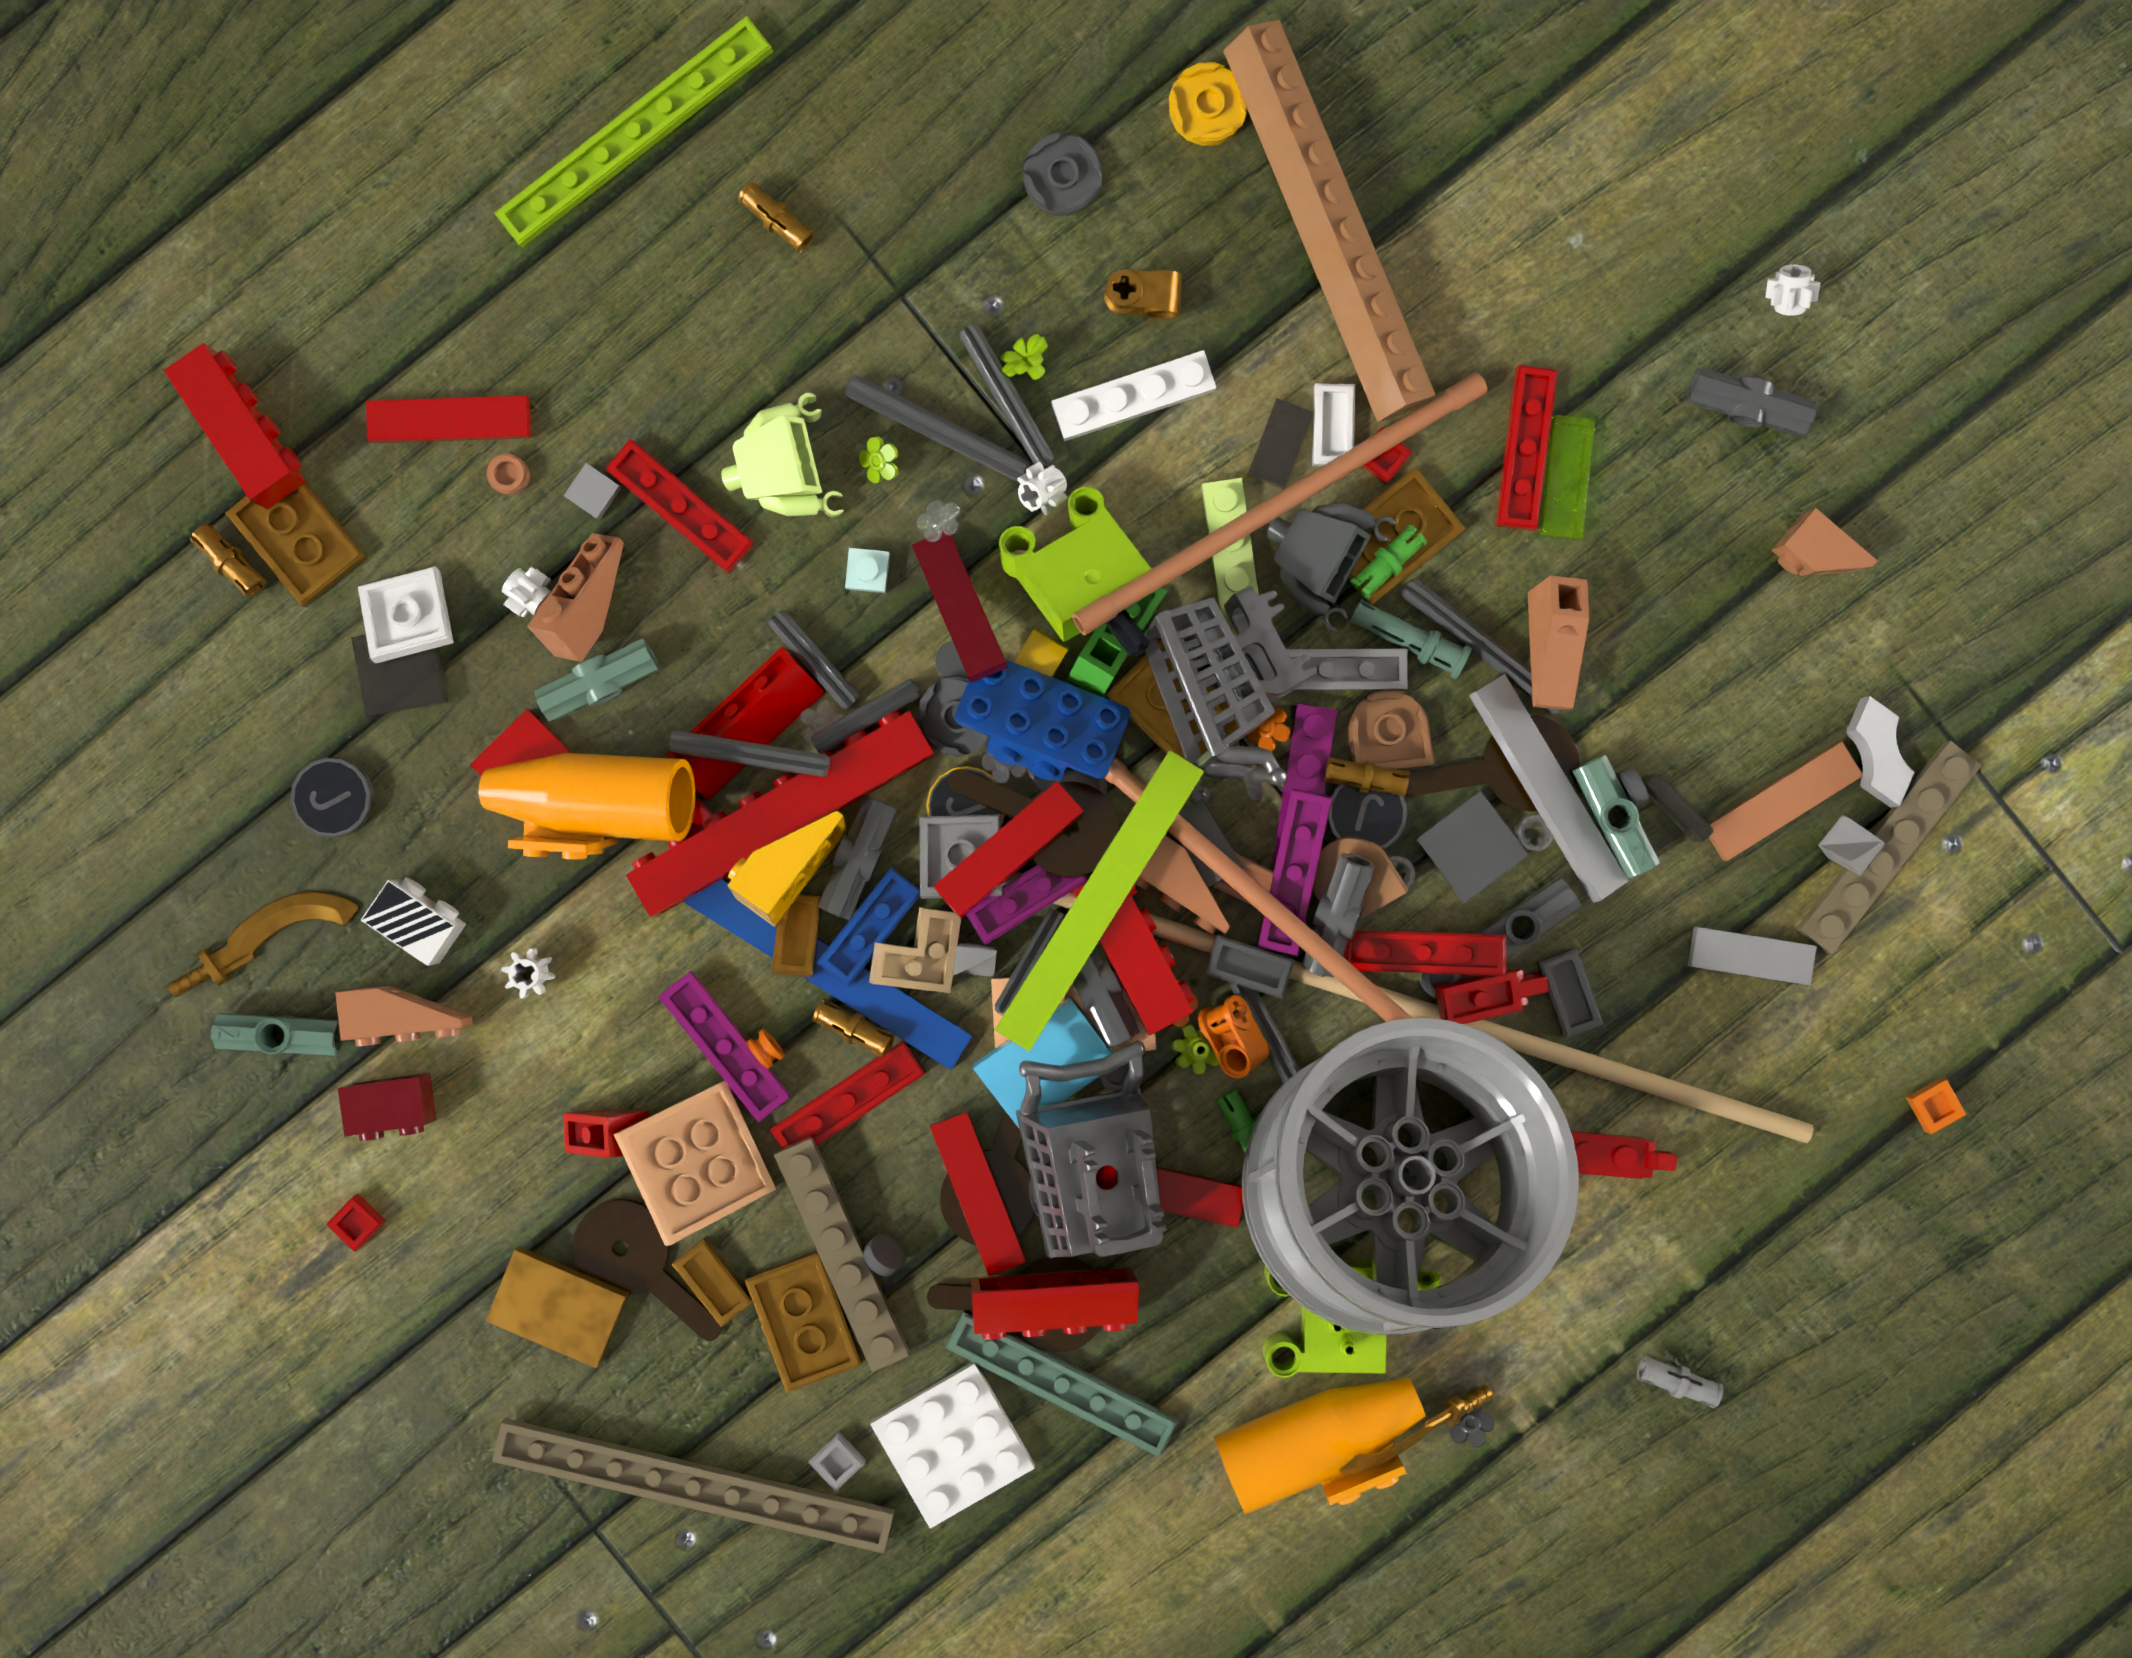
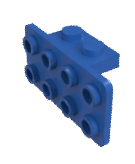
M1006 660L1008 668L973 683H970V680L968 681L956 709L954 719L959 725L990 736L986 752L992 754L997 761L1006 765L1017 764L1028 768L1035 776L1045 780L1056 779L1062 781L1067 767L1097 779H1103L1107 776L1131 715L1128 707L1009 660Z

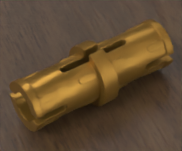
M755 181L745 185L738 196V202L761 219L763 227L771 233L775 231L793 246L798 253L805 251L812 243L815 232L793 216L787 204L774 200Z
M204 524L192 533L193 537H190V541L213 563V569L219 575H225L246 598L255 596L264 588L263 585L266 584V580L244 559V553L238 547H232L211 524Z
M1329 757L1324 782L1360 788L1359 792L1364 793L1373 790L1405 797L1410 772L1375 766L1373 761L1365 760V763Z
M826 998L823 999V1002L819 1003L813 1015V1022L841 1035L842 1040L846 1043L852 1044L854 1042L881 1058L888 1054L895 1040L894 1034L866 1021L863 1014L859 1012L853 1014Z

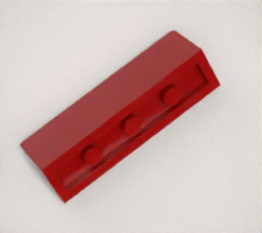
M782 646L694 727L690 733L769 745L820 698L824 690ZM672 751L665 754L667 758L685 759L688 761L694 775L695 790L706 799H711L746 766V764L679 754Z

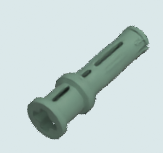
M1360 599L1349 621L1416 654L1420 663L1425 665L1429 662L1450 672V677L1455 680L1462 671L1472 650L1467 645L1462 648L1442 638L1441 632L1437 630H1430L1428 633L1386 611L1374 607Z

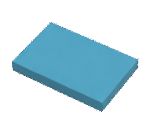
M1071 996L1058 1005L1030 1052L1008 1039L975 1062L973 1069L1019 1128L1016 1110H1021V1103L1026 1092V1079L1019 1073V1065L1022 1061L1027 1060L1061 1066L1103 1058L1113 1053V1050L1109 1048L1104 1038ZM1101 1075L1065 1082L1040 1079L1042 1097L1038 1106L1063 1102Z

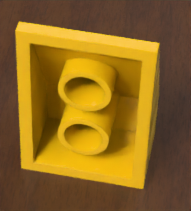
M835 811L754 851L747 860L741 858L728 875V878L731 879L728 887L734 897L775 927L847 833L844 816Z

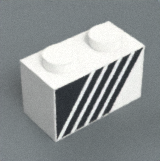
M407 877L404 880H388L361 921L425 965L440 964L466 923L457 918L459 912L451 905L441 900L435 903L423 895L426 889L414 880Z

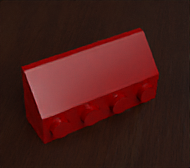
M1131 1267L971 1278L974 1334H982L983 1339H1002L1006 1337V1332L1022 1331L1023 1336L1038 1337L1046 1335L1047 1329L1062 1328L1065 1334H1080L1087 1332V1327L1103 1326L1105 1331H1122L1127 1329V1324L1137 1323L1139 1282Z

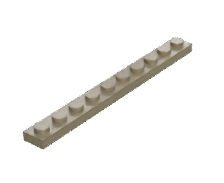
M507 1418L500 1424L492 1462L883 1554L885 1553L895 1509Z

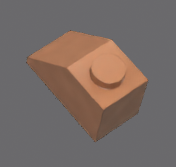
M1817 508L1803 513L1771 550L1779 557L1778 563L1786 571L1801 576L1858 572L1873 567L1878 561Z

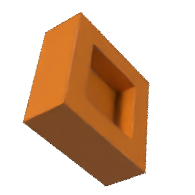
M1939 1078L1906 1097L1922 1128L1929 1134H1933L1967 1115L1947 1079Z

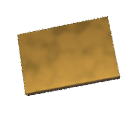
M1414 467L1363 509L1372 513L1374 519L1385 516L1391 517L1395 520L1396 526L1388 525L1386 522L1379 524L1378 531L1380 535L1389 537L1391 540L1379 542L1371 536L1348 579L1355 578L1376 558L1375 552L1380 547L1385 549L1406 529L1408 524L1414 526L1417 531L1407 544L1412 542L1420 533L1425 537L1427 543L1402 565L1403 570L1397 576L1391 575L1369 599L1364 597L1372 605L1466 530L1417 467ZM1368 529L1366 532L1371 535V530ZM1368 579V580L1358 589V591L1361 592V591H1362V588H1364L1371 580Z
M307 482L268 510L250 501L246 495L225 512L302 607L309 606L367 558L366 554Z
M1161 638L1158 644L1161 652L1166 651V648ZM1145 654L1106 696L1111 701L1128 707L1131 712L1129 719L1162 751L1167 754L1171 750L1186 760ZM1170 658L1165 659L1169 673L1174 671ZM1174 679L1173 683L1177 693L1183 691L1179 679ZM1212 685L1206 688L1207 693L1215 690ZM1187 699L1182 700L1181 704L1185 714L1191 712ZM1224 701L1214 707L1217 715L1228 709L1229 705L1227 701ZM1195 719L1189 721L1193 735L1199 733L1200 730ZM1234 719L1224 725L1223 729L1226 735L1229 736L1239 729V726ZM1204 740L1197 743L1201 755L1208 751Z
M518 1246L509 1261L486 1322L597 1368L605 1353L629 1292Z
M817 1251L746 1277L745 1282L786 1393L862 1365L863 1361L844 1309Z

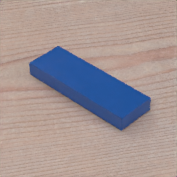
M891 867L820 957L817 964L849 988L873 958L875 942L884 943L920 897V889Z

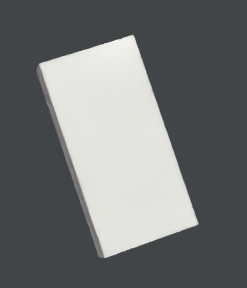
M1315 383L1312 466H1323L1354 447L1356 384Z

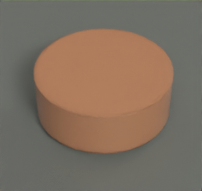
M505 453L491 460L487 468V479L491 487L499 493L513 496L526 489L530 481V471L522 459L516 455Z

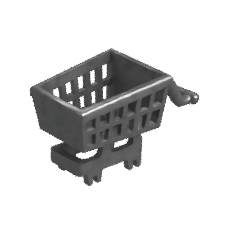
M1248 586L1234 593L1224 605L1225 611L1238 634L1237 636L1233 635L1215 599L1209 598L1157 614L1144 633L1149 640V646L1144 651L1186 760L1203 770V775L1206 777L1243 779L1249 797L1252 800H1260L1264 795L1262 783L1283 785L1287 780L1286 772L1280 769L1270 750L1260 747L1232 745L1255 730L1275 713L1271 703L1303 685L1305 680L1317 673V669L1313 667L1306 671L1302 670L1301 665L1310 660V655L1306 654L1290 658L1271 621L1284 608L1282 604L1274 607L1268 605V601L1273 600L1277 596L1276 591L1257 595L1253 587ZM1193 635L1196 636L1195 639H1192L1187 642L1184 641L1185 638L1191 637ZM1158 638H1162L1166 651L1161 652L1157 641ZM1197 646H1201L1189 652L1190 649L1195 648ZM1202 655H1205V657H1202V658H1200V659H1198V660H1196V661H1193V659H1196V658H1198V657H1200V656H1202ZM1245 656L1251 659L1261 680L1257 679ZM1170 658L1174 667V671L1170 673L1165 659ZM1207 664L1210 665L1209 668L1201 672H1198L1197 670L1198 668L1203 667ZM1176 678L1179 679L1183 689L1179 693H1177L1173 680ZM1218 682L1220 687L1207 693L1206 688ZM1187 699L1191 712L1185 714L1181 701ZM1227 701L1229 708L1217 715L1214 707ZM1195 719L1200 730L1195 735H1193L1189 725V721ZM1235 719L1239 729L1227 736L1223 726ZM1201 740H1204L1208 750L1203 755H1201L1197 743ZM1217 758H1219V759L1222 760L1223 762H1214V761H1215ZM1246 764H1263V765H1259V766H1257L1256 768H1254V769L1252 770L1251 767H1250L1249 765H1246Z
M1139 1040L1099 1059L1061 1066L1025 1060L1019 1065V1073L1026 1079V1092L1021 1103V1110H1016V1116L1050 1258L1073 1257L1092 1252L1098 1256L1105 1257L1149 1248L1160 1244L1163 1238V1231H1167L1166 1224L1162 1222L1161 1218L1164 1216V1209L1160 1207L1151 1112L1141 1097L1139 1088L1144 1075L1142 1055L1145 1054V1046ZM1129 1063V1071L1123 1081L1121 1091L1038 1106L1042 1097L1040 1079L1065 1082L1108 1074ZM1106 1165L1113 1166L1117 1172L1116 1183L1109 1189H1101L1096 1182L1098 1170Z

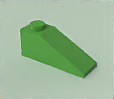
M1162 587L1126 608V611L1142 632L1167 592ZM1106 624L1094 631L1067 680L1080 688L1101 697L1105 695L1128 657V653Z

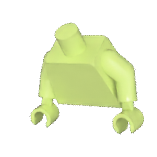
M803 394L799 398L797 405L789 402L758 412L745 429L744 436L733 444L732 448L736 464L722 469V480L729 491L742 488L747 499L759 500L764 509L785 516L817 515L818 511H824L830 517H837L844 512V510L832 511L826 504L829 498L843 497L838 491L828 492L824 498L817 499L816 494L822 493L805 422L817 421L821 417L822 410L816 409L813 412H808L803 409L804 405L816 401L814 394Z

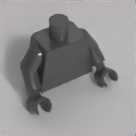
M1340 502L1318 505L1312 512L1301 509L1297 512L1292 523L1280 517L1275 518L1268 528L1267 537L1280 545L1274 555V561L1282 567L1280 578L1290 598L1314 616L1319 614L1323 616L1325 625L1329 630L1338 631L1339 628L1328 621V617L1333 612H1340L1348 619L1346 610L1339 605L1328 606L1327 602L1335 603L1371 536L1379 542L1391 540L1389 537L1380 535L1378 531V526L1381 522L1396 526L1395 520L1391 517L1385 516L1374 519L1372 513L1348 503ZM1368 529L1371 530V535L1366 532Z

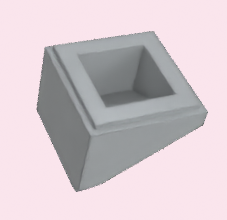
M1842 815L1818 846L1828 859L1860 876L1885 843L1852 819Z
M960 942L956 946L953 975L962 973L993 976L995 973L997 948L992 945Z

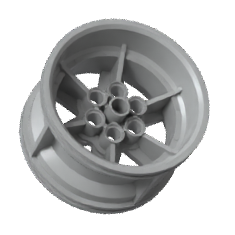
M1406 1018L1371 1026L1342 1041L1324 1056L1298 1071L1274 1093L1261 1111L1247 1143L1242 1170V1201L1249 1232L1261 1259L1280 1286L1294 1300L1322 1319L1346 1329L1377 1335H1400L1425 1331L1431 1328L1470 1324L1503 1312L1524 1299L1541 1283L1560 1257L1573 1226L1579 1191L1577 1154L1567 1119L1554 1094L1536 1070L1517 1052L1491 1035L1468 1025L1434 1018ZM1374 1077L1371 1130H1366L1322 1111L1333 1096L1345 1086L1359 1080ZM1416 1079L1434 1085L1450 1094L1468 1109L1475 1119L1430 1134L1423 1120ZM1400 1127L1408 1130L1412 1136L1410 1148L1403 1146L1398 1140L1397 1133ZM1364 1146H1368L1375 1151L1377 1155L1375 1167H1371L1364 1162L1362 1158ZM1435 1150L1442 1152L1447 1159L1445 1171L1438 1169L1434 1164L1433 1154ZM1305 1151L1339 1175L1341 1179L1338 1185L1309 1205L1306 1200L1303 1179ZM1493 1153L1498 1163L1501 1183L1500 1208L1495 1225L1457 1186L1458 1180ZM1364 1188L1370 1189L1376 1195L1377 1205L1374 1210L1367 1208L1362 1202L1361 1196ZM1436 1192L1442 1194L1447 1200L1448 1208L1445 1214L1440 1213L1434 1206L1433 1198ZM1401 1211L1408 1214L1412 1219L1413 1225L1410 1233H1405L1398 1225L1397 1219ZM1363 1231H1368L1371 1234L1373 1280L1363 1276L1347 1265L1334 1253L1329 1244ZM1428 1234L1474 1260L1471 1266L1451 1281L1433 1289L1418 1290L1417 1282L1425 1240Z

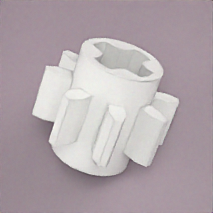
M1786 265L1780 268L1779 272H1776L1775 278L1768 279L1765 298L1771 299V305L1774 306L1776 312L1783 315H1799L1804 313L1806 308H1810L1811 302L1818 301L1820 282L1814 281L1815 275L1811 274L1810 268L1803 265Z
M1037 462L1026 469V474L1017 479L1020 483L1018 488L1020 501L1031 512L1041 508L1044 515H1048L1058 509L1059 504L1068 498L1064 493L1067 488L1066 479L1063 473L1055 468L1054 465L1044 469L1041 462Z
M530 567L527 573L521 568L516 569L502 587V593L509 597L504 605L523 618L528 612L535 616L538 607L551 593V590L547 588L551 579L533 567Z
M530 948L526 958L519 951L512 952L511 957L514 963L501 969V971L508 973L510 980L505 985V988L516 987L520 989V998L528 997L531 988L538 995L546 993L543 983L556 977L553 973H549L547 966L552 958L541 959L537 957V948ZM533 966L535 972L531 974V979L525 980L522 974L527 971L526 967Z

